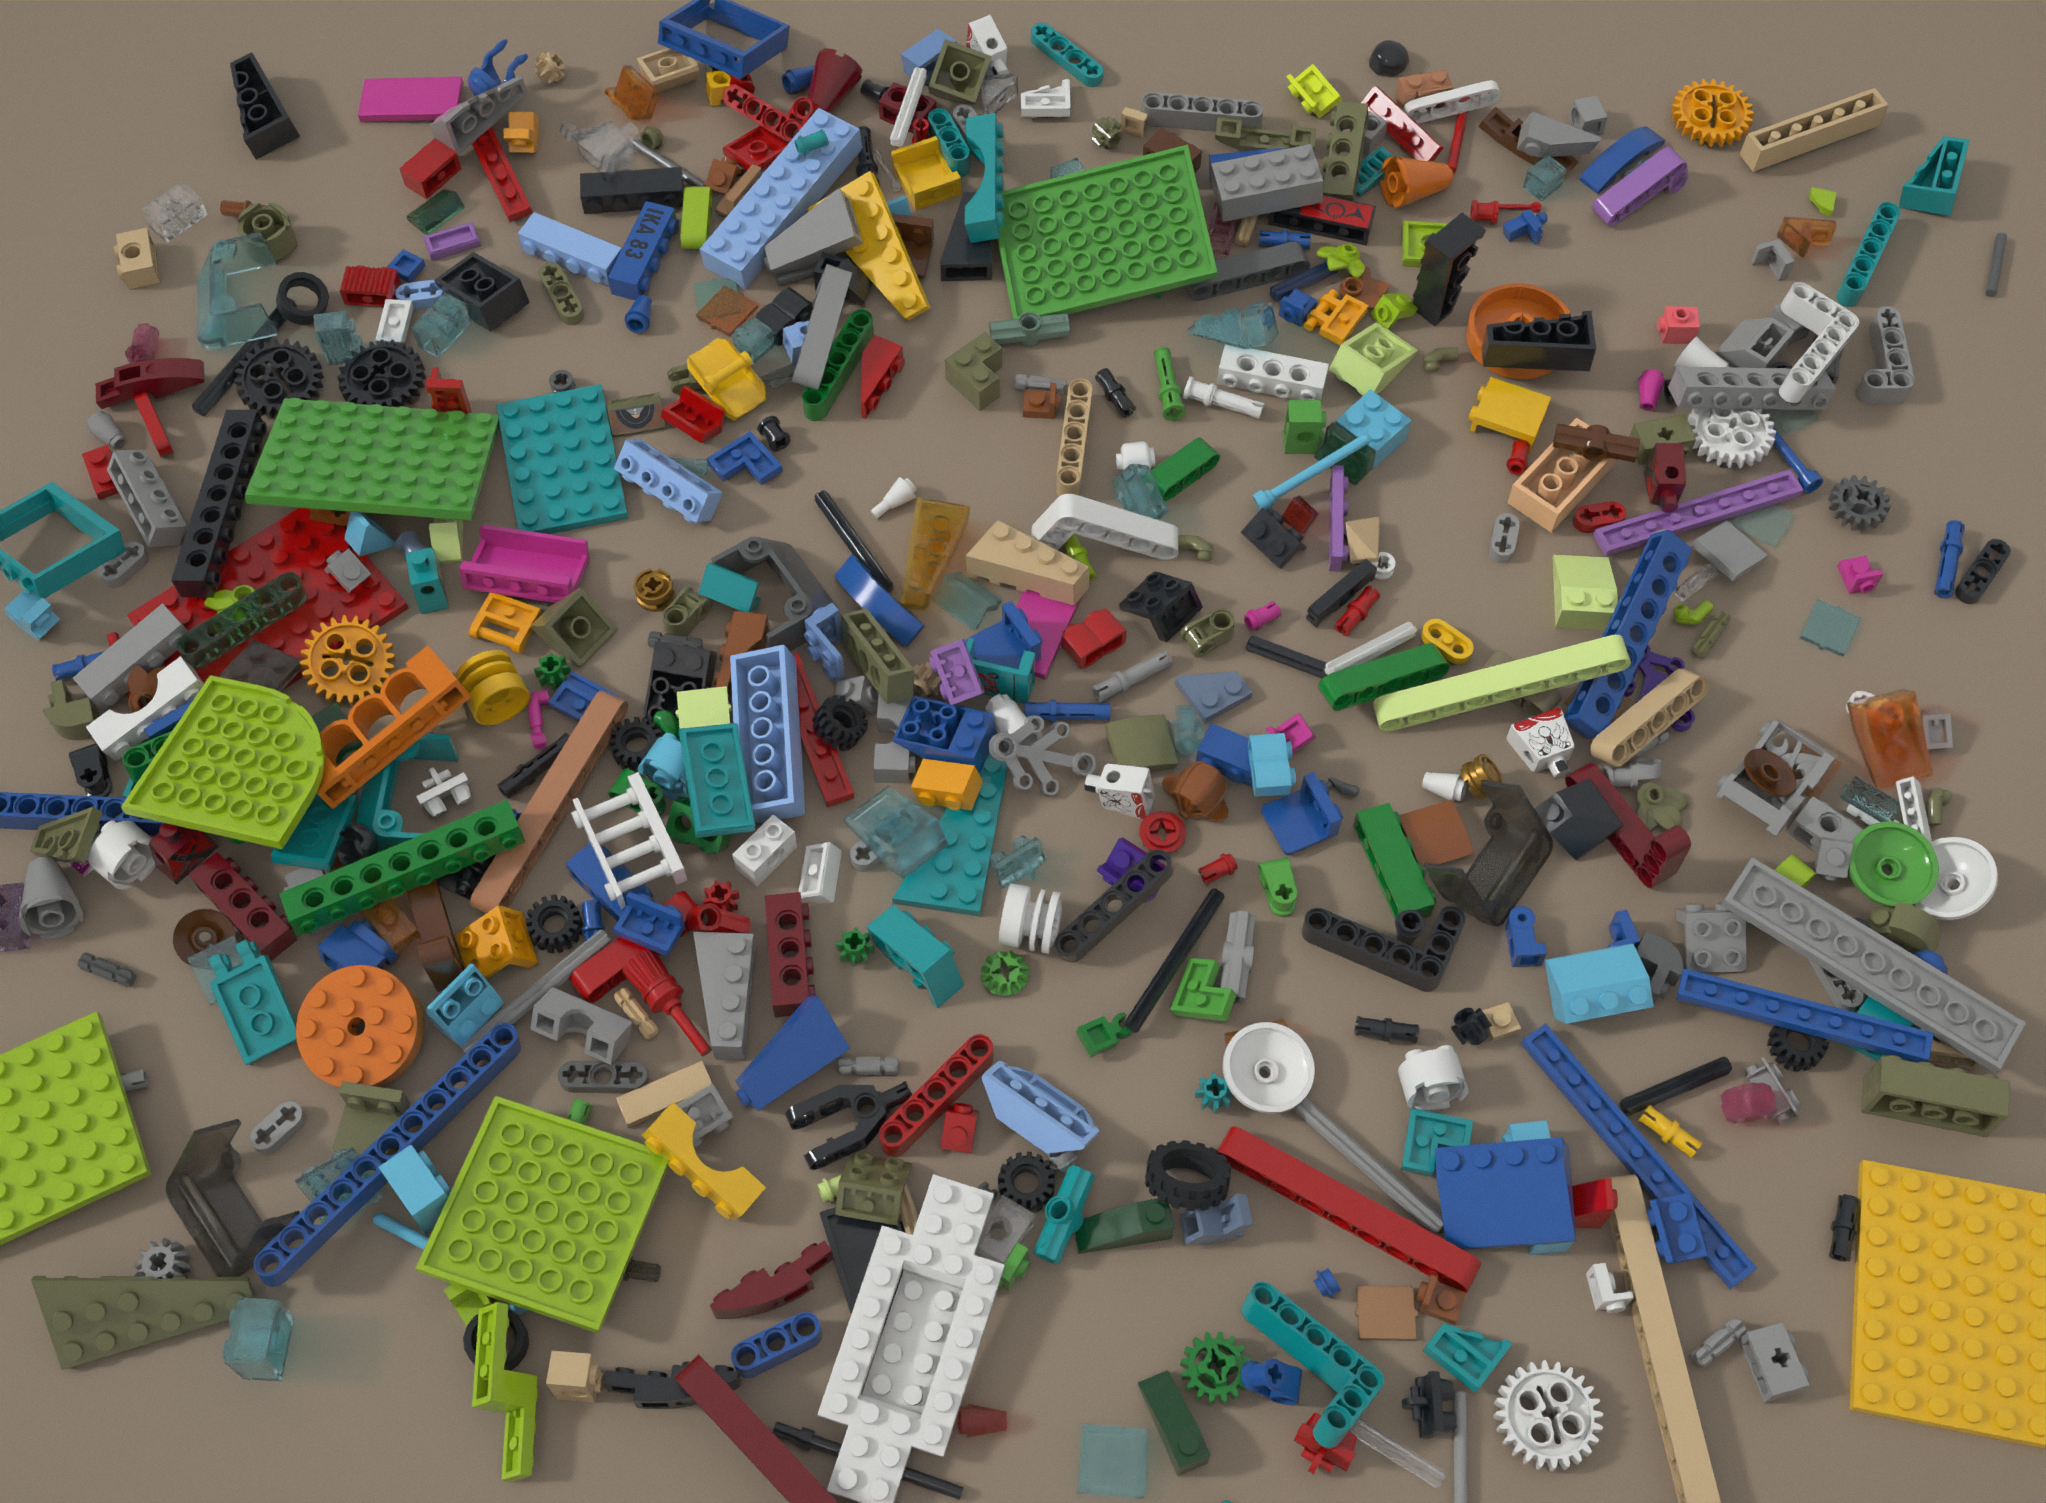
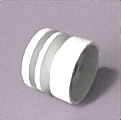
M1010 883L1001 917L999 944L1019 948L1024 936H1028L1029 949L1031 951L1036 950L1038 940L1042 939L1041 952L1050 954L1061 925V893L1053 891L1050 903L1046 904L1047 890L1041 889L1035 902L1031 901V887Z

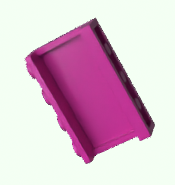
M482 524L479 529L481 540L471 562L463 561L459 569L463 589L556 603L578 589L590 561L588 542L583 539Z

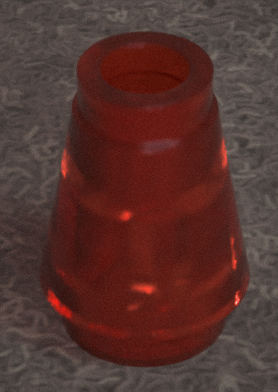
M967 1404V1407L959 1408L958 1431L959 1434H966L967 1438L1006 1431L1007 1429L1006 1411Z

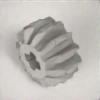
M163 1238L160 1245L155 1241H150L149 1251L139 1250V1254L143 1259L133 1262L134 1267L139 1270L135 1276H154V1279L184 1277L183 1273L192 1271V1266L187 1263L191 1255L187 1250H183L184 1246L178 1241L172 1243L168 1238ZM163 1263H165L166 1266L163 1269H160V1266Z

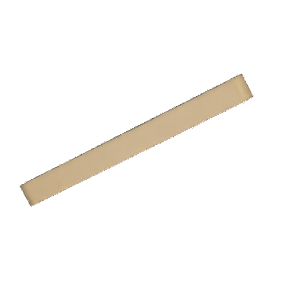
M1635 1174L1608 1177L1612 1179V1189H1616L1618 1193V1206L1611 1213L1609 1223L1626 1292L1632 1291L1634 1297L1629 1304L1678 1503H1721L1639 1179Z

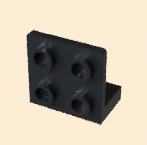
M1157 571L1148 575L1119 604L1123 611L1148 618L1159 640L1168 642L1203 608L1192 582Z

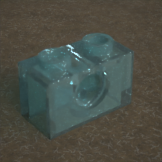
M444 292L412 326L418 347L440 358L471 324L466 304Z

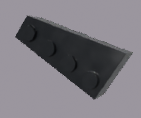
M251 52L231 62L232 78L237 92L236 100L241 114L240 122L244 130L243 138L255 159L300 137L254 54Z
M1463 212L1436 234L1432 233L1424 243L1425 251L1420 261L1422 265L1417 276V287L1413 293V304L1418 308L1416 313L1433 326L1439 324L1452 313L1462 289L1460 284L1470 270L1467 264L1471 257L1476 256L1479 249L1475 243L1478 239H1482L1486 232V229Z

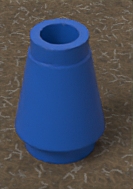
M814 66L786 70V73L781 77L784 89L788 93L793 92L797 94L809 86Z
M639 295L625 315L626 327L631 332L642 333L650 326L652 301L646 295Z

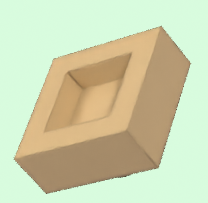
M1125 107L1121 113L1122 127L1120 131L1144 138L1147 132L1148 114Z
M1509 1002L1482 1010L1492 1024L1491 1027L1487 1028L1491 1042L1520 1032L1521 1027Z

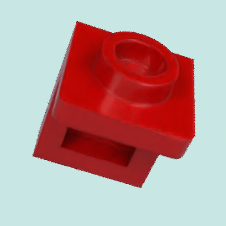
M954 1103V1106L948 1107L945 1113L941 1149L972 1153L976 1122L979 1116V1111L973 1110L972 1105Z

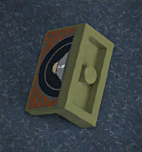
M660 392L607 401V410L614 436L665 427V420L661 418L662 402Z

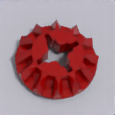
M1156 811L1146 816L1141 822L1139 837L1143 847L1146 846L1151 851L1159 849L1164 850L1166 853L1177 852L1178 848L1184 844L1186 828L1183 821L1177 815L1167 811ZM1160 825H1162L1165 833H1170L1166 835L1165 842H1162L1159 835H1155L1158 834Z

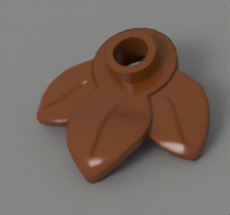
M1365 267L1362 276L1355 278L1350 274V277L1340 284L1339 294L1342 298L1347 294L1369 305L1368 309L1373 310L1382 295L1388 291L1390 284L1372 279L1369 267Z
M136 666L128 676L127 685L131 692L128 706L132 713L144 708L138 705V700L141 697L146 698V706L153 699L158 687L157 673L165 667L155 668L146 673L141 667Z

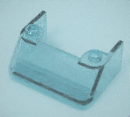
M261 232L219 240L210 249L197 278L196 337L204 349L212 350L277 336V331L261 303L237 308L234 298L226 296L227 275L276 265V259Z

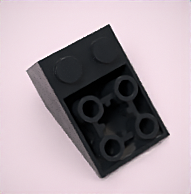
M655 641L643 718L649 719L651 724L652 721L654 722L656 712L667 710L673 713L679 721L675 713L678 710L677 692L711 688L718 652Z

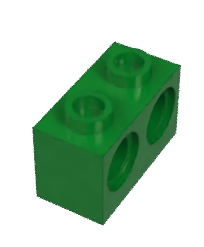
M681 797L673 801L666 831L669 836L673 837L674 842L689 845L690 843L698 845L701 851L709 854H716L728 848L731 834L718 835L717 838L712 836L696 838L689 798ZM683 816L690 820V829L684 827L682 823Z

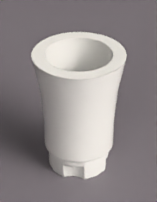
M1697 336L1684 349L1674 365L1675 368L1730 367L1729 363L1709 349Z
M998 694L992 697L985 706V712L994 714L996 731L998 733H1013L1024 725L1027 718L1015 701L1011 700L1007 694ZM1031 723L1032 729H1036L1037 727ZM1042 732L1031 733L1018 744L1029 746L1042 737Z

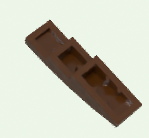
M1497 107L1479 124V128L1509 151L1537 168L1561 179H1564L1578 163L1571 155L1538 158L1517 150L1523 121L1518 118L1513 122Z

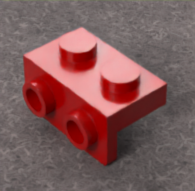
M684 386L681 388L679 400L662 408L661 418L694 440L703 443L722 432L726 411L690 387Z

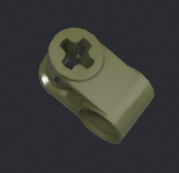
M689 586L684 587L663 612L665 633L688 637L698 623L709 614L712 600L694 593L693 588Z
M1217 609L1199 620L1187 624L1181 630L1180 636L1183 640L1188 641L1193 648L1192 653L1195 657H1203L1213 649L1228 643L1233 638L1235 617L1230 610ZM1217 625H1225L1227 627L1219 628Z

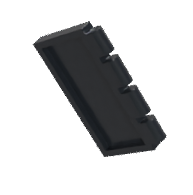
M836 1207L820 1212V1217L830 1249L832 1250L850 1314L852 1315L881 1227L886 1226L904 1233L906 1232L902 1222H899L897 1226L835 1215ZM902 1269V1272H901V1275H900V1278H899V1281H898V1284H897V1287H896V1290H895V1293H894V1296H893V1299H892V1302H891V1305H890V1308H889V1311H888V1314H887V1317H886L884 1326H885V1324H886V1321H887V1318H888V1315H889V1312H890V1309H891L893 1300H894V1298H895V1295H896V1292H897V1289H898V1286H899V1283H900V1280H901V1277H902V1274H903V1269Z

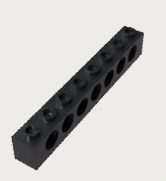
M258 410L225 411L171 579L181 597L213 598L216 587L220 585V574L223 565L226 564L228 559L227 552L230 542L234 540V529L241 517V507L245 499V493L250 478H252L256 458L260 456L262 439L267 433L266 423L262 420Z

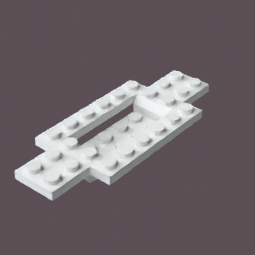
M933 1174L913 1235L886 1226L881 1227L817 1414L818 1417L848 1426L827 1488L829 1493L858 1503H894L913 1448L944 1458L1005 1268L1004 1264L975 1255L994 1193ZM903 1269V1274L895 1298L893 1300L862 1395H860Z

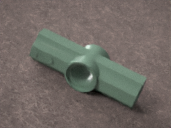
M1025 312L1018 319L989 322L990 337L999 345L1020 342L1024 346L1031 347L1037 345L1041 339L1070 336L1067 313L1039 316L1034 312Z

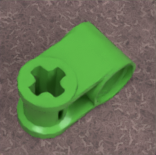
M1285 857L1258 863L1260 881L1265 889L1272 913L1279 917L1291 915L1296 908L1298 893L1289 858Z

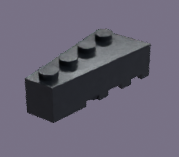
M1592 310L1584 311L1581 316L1571 317L1569 313L1559 315V319L1545 320L1544 317L1534 318V321L1530 323H1522L1518 320L1488 324L1481 347L1483 367L1590 372L1596 352Z

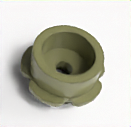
M646 126L644 131L641 132V142L652 149H659L663 145V134L658 128Z

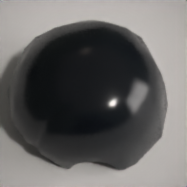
M1385 40L1379 43L1369 58L1370 68L1375 74L1380 75L1387 72L1391 77L1404 72L1409 63L1406 48L1392 40Z
M348 824L339 833L340 836L344 837V841L336 848V853L343 867L376 854L378 851L375 834L364 824Z

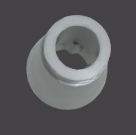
M98 411L87 420L89 432L115 450L122 448L126 444V437L110 414Z

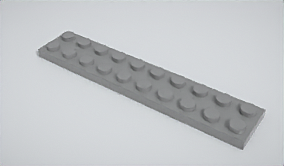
M1751 857L1721 904L1724 908L1925 1031L1933 1032V1036L1995 1074L2002 1068L2026 1022Z

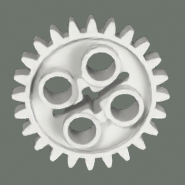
M1693 408L1692 413L1688 417V422L1696 438L1693 449L1699 448L1697 455H1708L1707 462L1716 459L1717 466H1720L1722 462H1726L1728 468H1731L1733 463L1742 468L1744 462L1749 466H1753L1754 460L1761 462L1763 455L1768 456L1775 440L1776 430H1773L1774 422L1768 421L1770 414H1761L1763 409Z
M1546 1360L1542 1361L1539 1369L1536 1368L1533 1362H1530L1527 1365V1373L1523 1368L1518 1367L1515 1371L1517 1378L1508 1375L1505 1381L1509 1387L1501 1385L1498 1390L1504 1398H1497L1494 1401V1405L1502 1410L1497 1411L1493 1418L1503 1421L1496 1431L1500 1433L1506 1432L1508 1435L1502 1444L1508 1445L1513 1443L1515 1445L1512 1456L1520 1452L1524 1453L1523 1464L1525 1465L1531 1459H1535L1537 1470L1543 1466L1544 1462H1547L1550 1472L1556 1469L1557 1462L1560 1463L1564 1470H1567L1570 1467L1569 1458L1578 1465L1582 1461L1580 1453L1588 1457L1592 1452L1589 1445L1595 1446L1599 1442V1439L1592 1433H1600L1603 1430V1426L1594 1422L1603 1416L1602 1412L1593 1409L1599 1404L1600 1399H1590L1588 1395L1594 1387L1583 1388L1581 1384L1585 1377L1582 1375L1577 1379L1572 1378V1367L1563 1373L1561 1372L1560 1362H1557L1552 1369H1549ZM1537 1387L1541 1388L1543 1393L1542 1397L1540 1393L1536 1390ZM1558 1389L1563 1392L1565 1402H1558L1553 1399L1550 1390ZM1527 1397L1532 1400L1534 1410L1524 1409L1520 1404L1519 1398ZM1544 1410L1547 1414L1554 1415L1552 1421L1549 1417H1543L1542 1413ZM1562 1421L1572 1422L1576 1427L1577 1433H1567L1562 1426ZM1531 1430H1541L1545 1435L1546 1442H1536L1531 1436ZM1554 1434L1560 1440V1444L1555 1443Z

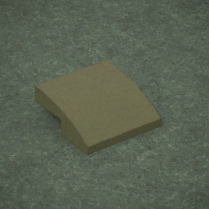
M1164 714L1130 717L1109 722L1105 725L1115 764L1149 769H1174L1179 764Z

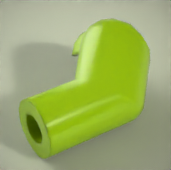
M1703 600L1695 609H1689L1687 605L1678 604L1673 609V618L1680 624L1697 625L1713 611L1714 606L1708 600Z

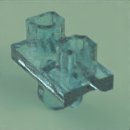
M1192 705L1175 706L1176 720H1169L1170 730L1175 739V747L1182 754H1193L1199 747V739H1204V730L1197 719V713L1193 710Z
M1022 835L1014 841V851L1006 855L1003 851H998L991 855L992 866L996 872L998 882L1003 888L1016 880L1019 881L1023 877H1026L1030 882L1037 879L1035 870L1047 861L1042 851L1041 840L1037 837L1030 840Z

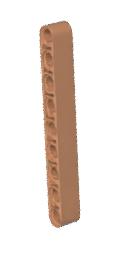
M600 690L594 696L517 821L525 842L517 845L514 849L496 854L471 896V907L488 913L498 905L507 908L510 906L573 803V799L578 795L609 744V740L612 738V730L617 731L616 725L622 723L629 706L626 700L603 690Z

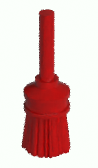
M645 949L625 963L622 971L623 975L643 995L642 999L645 1003L649 1004L650 1010L653 1013L665 1012L666 1015H671L700 1055L703 1057L709 1054L712 1050L681 1009L682 1003L680 998L684 992L683 988L676 983L674 976L669 975L657 952Z

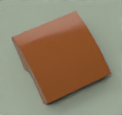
M1452 800L1399 815L1402 822V832L1405 837L1408 836L1413 845L1412 854L1416 862L1419 861L1422 864L1423 869L1474 854L1464 824Z

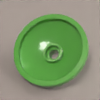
M1879 822L1863 829L1852 841L1853 847L1848 871L1857 889L1869 900L1889 908H1895L1897 902L1915 905L1925 899L1935 887L1939 873L1936 853L1929 841L1914 828L1898 822ZM1882 867H1886L1890 871V875L1885 874L1882 871Z

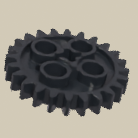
M275 339L272 346L267 341H264L263 349L255 345L254 350L256 353L246 352L248 361L240 360L239 364L242 369L235 370L238 378L234 379L237 386L236 391L243 404L248 405L250 410H258L261 417L267 412L270 419H273L275 414L279 412L284 398L312 400L311 396H320L316 388H323L321 379L324 378L319 360L314 352H310L308 346L302 348L299 341H296L292 346L289 339H286L283 345H280L278 339ZM267 363L273 366L280 379L285 381L292 394L286 392L279 379L273 375L271 369L266 365Z
M381 339L377 346L370 341L369 348L366 349L360 345L361 352L351 351L353 358L343 359L346 366L339 367L341 374L337 378L340 383L338 386L345 402L401 407L404 406V402L413 404L411 396H420L418 388L425 387L423 380L426 379L423 362L419 354H415L412 347L406 349L403 342L396 347L394 340L385 345L384 340Z

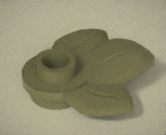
M1654 782L1644 783L1637 791L1636 800L1639 808L1636 814L1649 830H1652L1656 824L1665 830L1675 825L1681 827L1682 818L1680 811L1689 806L1683 794L1674 788H1662ZM1649 792L1655 796V800L1650 797Z

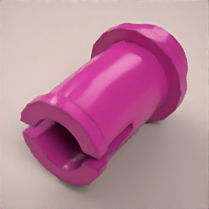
M1271 601L1269 604L1256 610H1248L1247 614L1244 615V622L1247 628L1259 630L1263 624L1281 617L1278 604L1275 605L1276 602Z

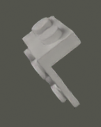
M1722 902L1715 903L1714 908H1704L1702 903H1687L1686 908L1676 909V921L1685 925V969L1701 973L1740 972L1745 970L1746 920L1721 906Z

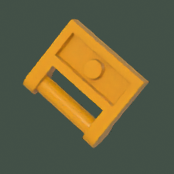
M489 593L470 626L469 636L475 639H487L511 648L512 652L522 654L533 632L530 626L542 615L541 609L500 594ZM487 622L518 633L515 637L486 628L485 625Z

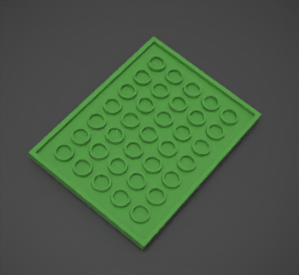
M1188 145L1001 191L1005 203V208L1001 209L1004 215L1005 226L1001 227V238H998L1013 319H1018L1025 312H1034L1039 316L1062 313L1072 314L1219 278Z
M284 398L246 490V504L472 521L500 426L499 416L488 413L464 414L462 411L437 412V410L431 408L416 409L405 406L389 407L379 404L364 405L352 402L338 403L325 400L312 401L299 398Z

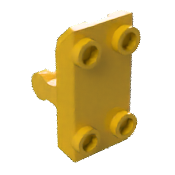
M716 338L707 346L688 357L687 368L712 401L725 409V416L731 420H738L767 400L766 386L751 368V365H753L751 357L746 351L740 353L731 341Z

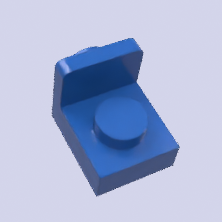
M1295 289L1288 298L1284 296L1281 299L1278 316L1301 327L1310 311L1316 308L1317 299Z
M1628 910L1616 912L1609 925V932L1614 942L1610 943L1608 948L1632 943L1637 949L1640 939Z

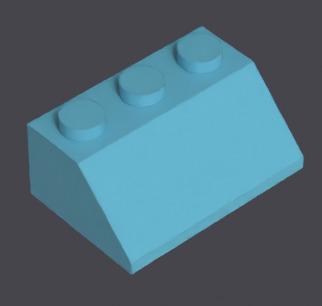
M1632 943L1545 959L1554 1019L1568 1024L1654 1007L1648 973Z

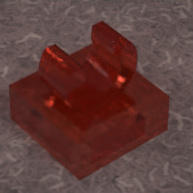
M1299 495L1293 497L1282 517L1291 528H1295L1302 535L1314 523L1319 513Z

